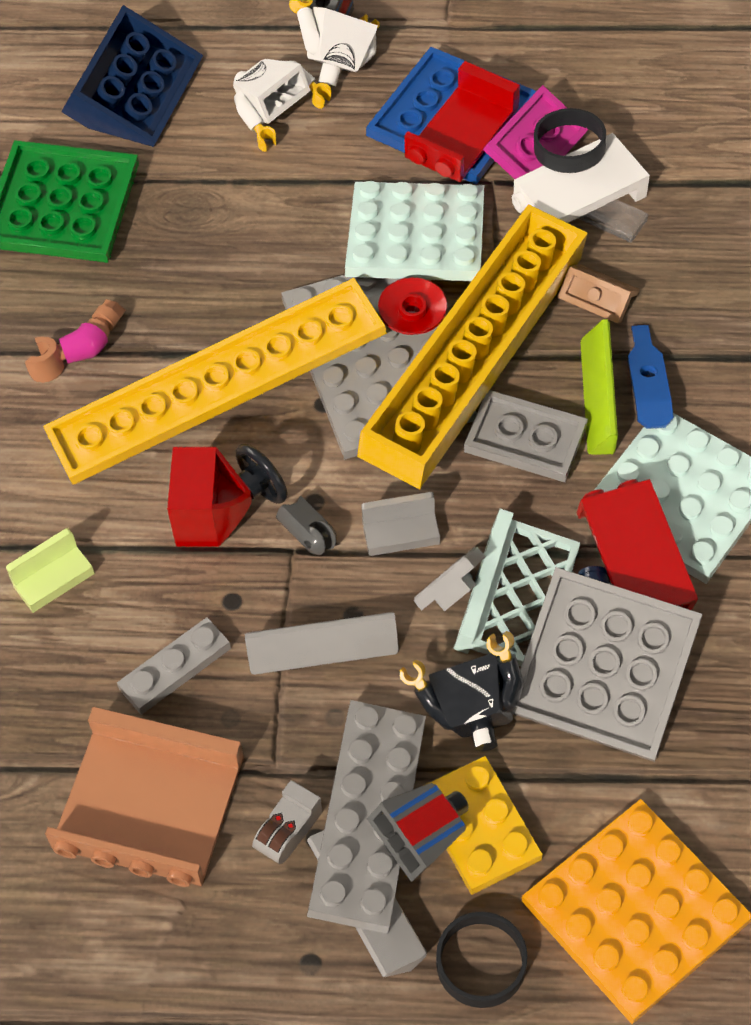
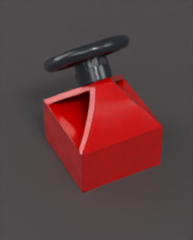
M241 444L235 452L237 463L241 469V472L237 474L217 447H173L167 511L176 547H219L238 526L249 509L252 500L259 494L276 504L285 502L288 495L285 482L271 461L255 447Z

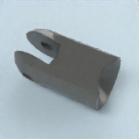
M299 496L296 503L291 505L283 504L279 508L276 519L310 553L322 555L325 549L330 550L334 548L337 542L334 528L302 496Z

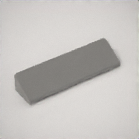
M392 612L244 634L249 668L253 675L395 655L399 651L395 613Z
M324 830L307 839L317 860ZM394 898L391 922L387 934L355 927L383 978L412 971L427 955L425 948L396 898Z

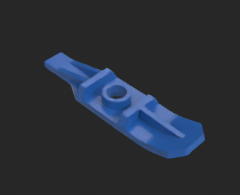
M649 325L631 326L634 347L628 355V364L636 403L637 421L647 429L666 428L673 421L674 416L663 354L652 345Z

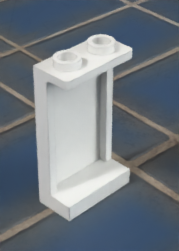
M611 133L606 136V150L603 158L598 164L588 170L577 173H561L542 166L514 179L512 203L519 213H522L529 204L569 223L624 195L629 194L635 202L647 197L650 175L620 140ZM601 140L592 142L565 156L585 154L593 150Z

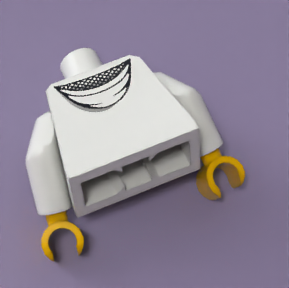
M290 0L289 6L297 14L308 59L323 63L318 82L336 86L341 69L357 72L359 68L363 67L376 54V30L380 26L378 20L374 19L369 23L367 14L357 19L327 8L313 7L311 9L309 7L313 0H302V2L301 0Z
M264 59L248 71L238 72L234 78L233 87L236 92L234 101L237 112L251 131H256L257 143L261 151H267L264 139H270L276 145L275 130L271 127L263 126L264 122L269 124L310 91L313 93L312 104L319 109L324 108L325 99L327 101L331 99V87L326 83L316 84L314 82L315 78L296 61Z

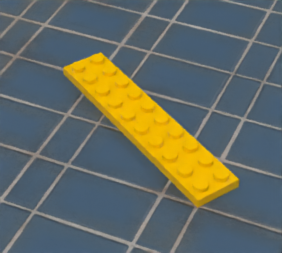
M352 278L54 420L43 427L72 485L387 334L386 328L355 278Z

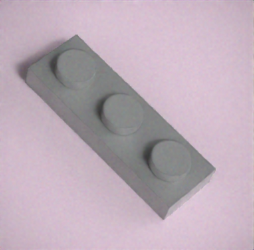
M206 617L118 681V688L142 715L231 649L230 642Z

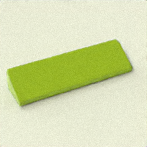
M603 319L580 342L585 418L588 419L586 427L587 452L591 455L614 454L618 436L610 323L608 319Z

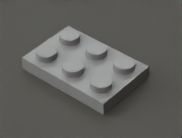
M489 390L481 403L465 441L464 452L566 482L585 433L588 419Z

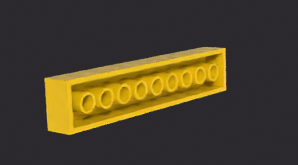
M528 204L361 430L357 457L420 490L560 290L569 266L577 265L581 260L588 233Z

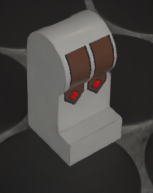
M292 780L282 791L283 797L270 813L269 818L262 824L252 843L254 849L278 864L284 863L322 814L321 798Z

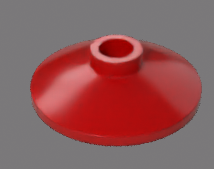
M415 277L404 278L391 283L384 289L379 298L378 310L382 321L390 329L401 334L419 335L435 329L443 321L447 311V300L443 291L433 282Z

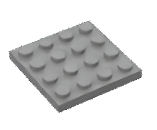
M555 567L520 669L524 685L517 706L512 710V714L655 762L702 619V614Z

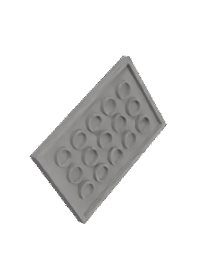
M345 275L281 292L282 301L287 310L355 278L379 315L378 302L380 295L387 286L400 279L345 277ZM385 325L387 334L310 370L344 460L357 456L361 430L437 327L427 333L406 335L398 333ZM476 410L474 411L470 419L467 421V423L473 422L475 420L477 415Z

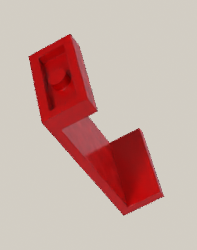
M464 61L458 68L457 89L418 136L409 131L404 135L405 158L410 159L415 164H421L444 177L461 182L485 152L483 150L484 147L505 126L519 108L520 85Z
M631 479L621 483L617 489L607 492L598 489L584 495L583 499L580 500L576 513L579 519L586 517L612 585L692 610L698 601V597L651 480L638 482L637 479Z

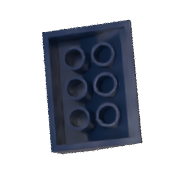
M123 5L61 112L88 129L154 147L203 55Z

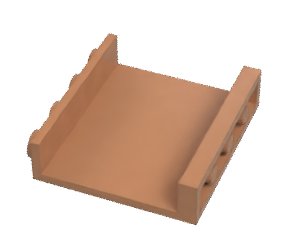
M93 707L88 719L93 734L57 829L48 827L45 833L51 848L56 854L73 859L77 855L91 858L93 863L105 868H113L115 864L127 867L130 872L141 877L149 878L152 874L167 877L170 883L177 886L189 887L190 884L202 886L244 759L241 742Z

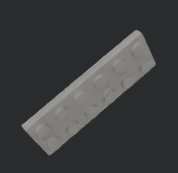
M350 700L307 917L385 934L388 933L400 865L367 818L384 800L413 790L426 716Z

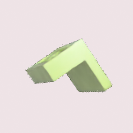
M69 528L62 530L6 566L13 587L32 613L95 574L92 565L78 549L73 533Z

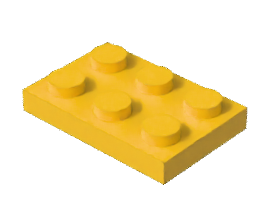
M486 756L430 782L437 785L445 797L454 791H458L468 802V811L460 816L466 830L446 850L471 895L542 860L540 849Z

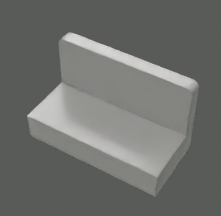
M433 492L361 504L362 524L369 556L440 544Z

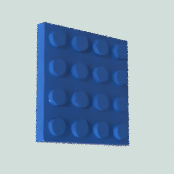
M430 47L366 126V136L405 153L404 135L409 131L419 136L458 87V68L464 60ZM519 84V108L512 117L534 95L535 90ZM484 152L464 177V180L477 185L494 160Z

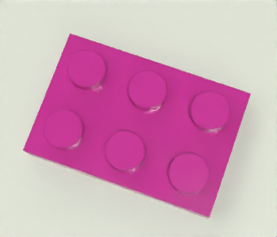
M542 85L483 150L514 179L544 166L538 161L534 153L535 126L548 113L567 107ZM576 125L556 127L545 133L539 142L546 150L565 156L589 129Z

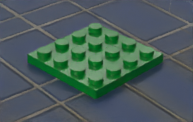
M14 140L0 178V250L108 263L139 166L138 155Z

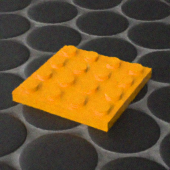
M642 799L638 800L522 895L524 905L631 1024H634L751 922V913Z

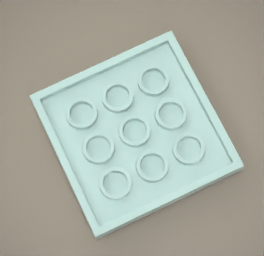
M355 182L345 277L391 279L415 277L426 280L472 281L481 269L484 185Z
M673 413V421L666 428L647 429L643 427L595 490L602 489L604 492L617 489L621 483L631 479H637L638 482L650 479L688 574L707 584L751 524V456Z

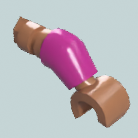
M106 299L102 305L98 306L87 323L81 324L77 330L59 338V344L49 337H36L35 340L41 356H31L25 361L31 378L36 382H50L63 372V360H67L69 364L97 356L107 345V337L110 331L113 330L126 310L117 302Z

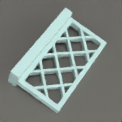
M499 509L484 551L486 557L481 561L475 583L477 585L472 589L453 649L468 654L469 649L490 654L487 642L481 640L483 632L496 625L502 635L506 631L510 632L505 621L520 616L528 632L514 637L515 642L510 652L516 655L518 665L522 666L525 655H523L517 644L530 639L535 628L527 612L542 606L545 595L537 580L549 575L553 576L555 567L572 572L580 542L512 520L514 513ZM514 533L529 537L534 547L519 553L512 541ZM555 546L569 551L567 560L554 565L546 550ZM510 551L512 557L507 558L508 552ZM539 554L547 569L532 574L524 559ZM517 563L525 578L510 584L503 573V568ZM499 582H500L501 585H502V588H500V589L497 590L498 584H499ZM529 584L538 600L523 606L514 590ZM507 594L515 610L500 616L493 604V600ZM490 613L493 619L487 621ZM505 642L500 643L498 645L501 647H505Z

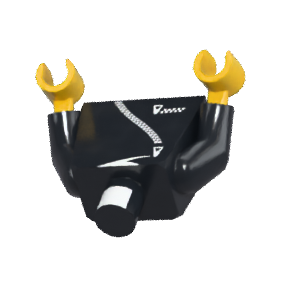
M508 631L503 633L505 647L497 644L496 636L493 633L487 639V648L491 652L490 654L429 674L430 681H425L423 678L425 666L421 661H413V665L419 673L416 678L410 677L404 667L400 670L401 680L407 685H415L414 693L426 712L445 730L454 731L462 738L472 736L474 748L480 752L497 747L494 728L509 724L512 721V710L517 706L524 685L516 655L510 652L515 642L514 636Z

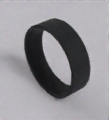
M576 108L559 109L542 117L535 126V156L542 165L553 171L561 173L582 172L598 164L605 154L606 128L600 118L591 112ZM565 125L587 128L593 131L601 140L593 150L577 156L554 154L546 150L539 142L541 137L551 129Z
M472 912L462 915L446 927L439 939L436 952L437 973L445 990L457 1001L476 1008L500 1005L518 991L524 980L527 967L525 941L519 930L509 920L500 915L490 912ZM474 924L492 925L506 932L514 940L521 954L522 967L516 980L508 988L494 995L476 996L460 990L446 976L441 962L443 949L450 937L464 927Z

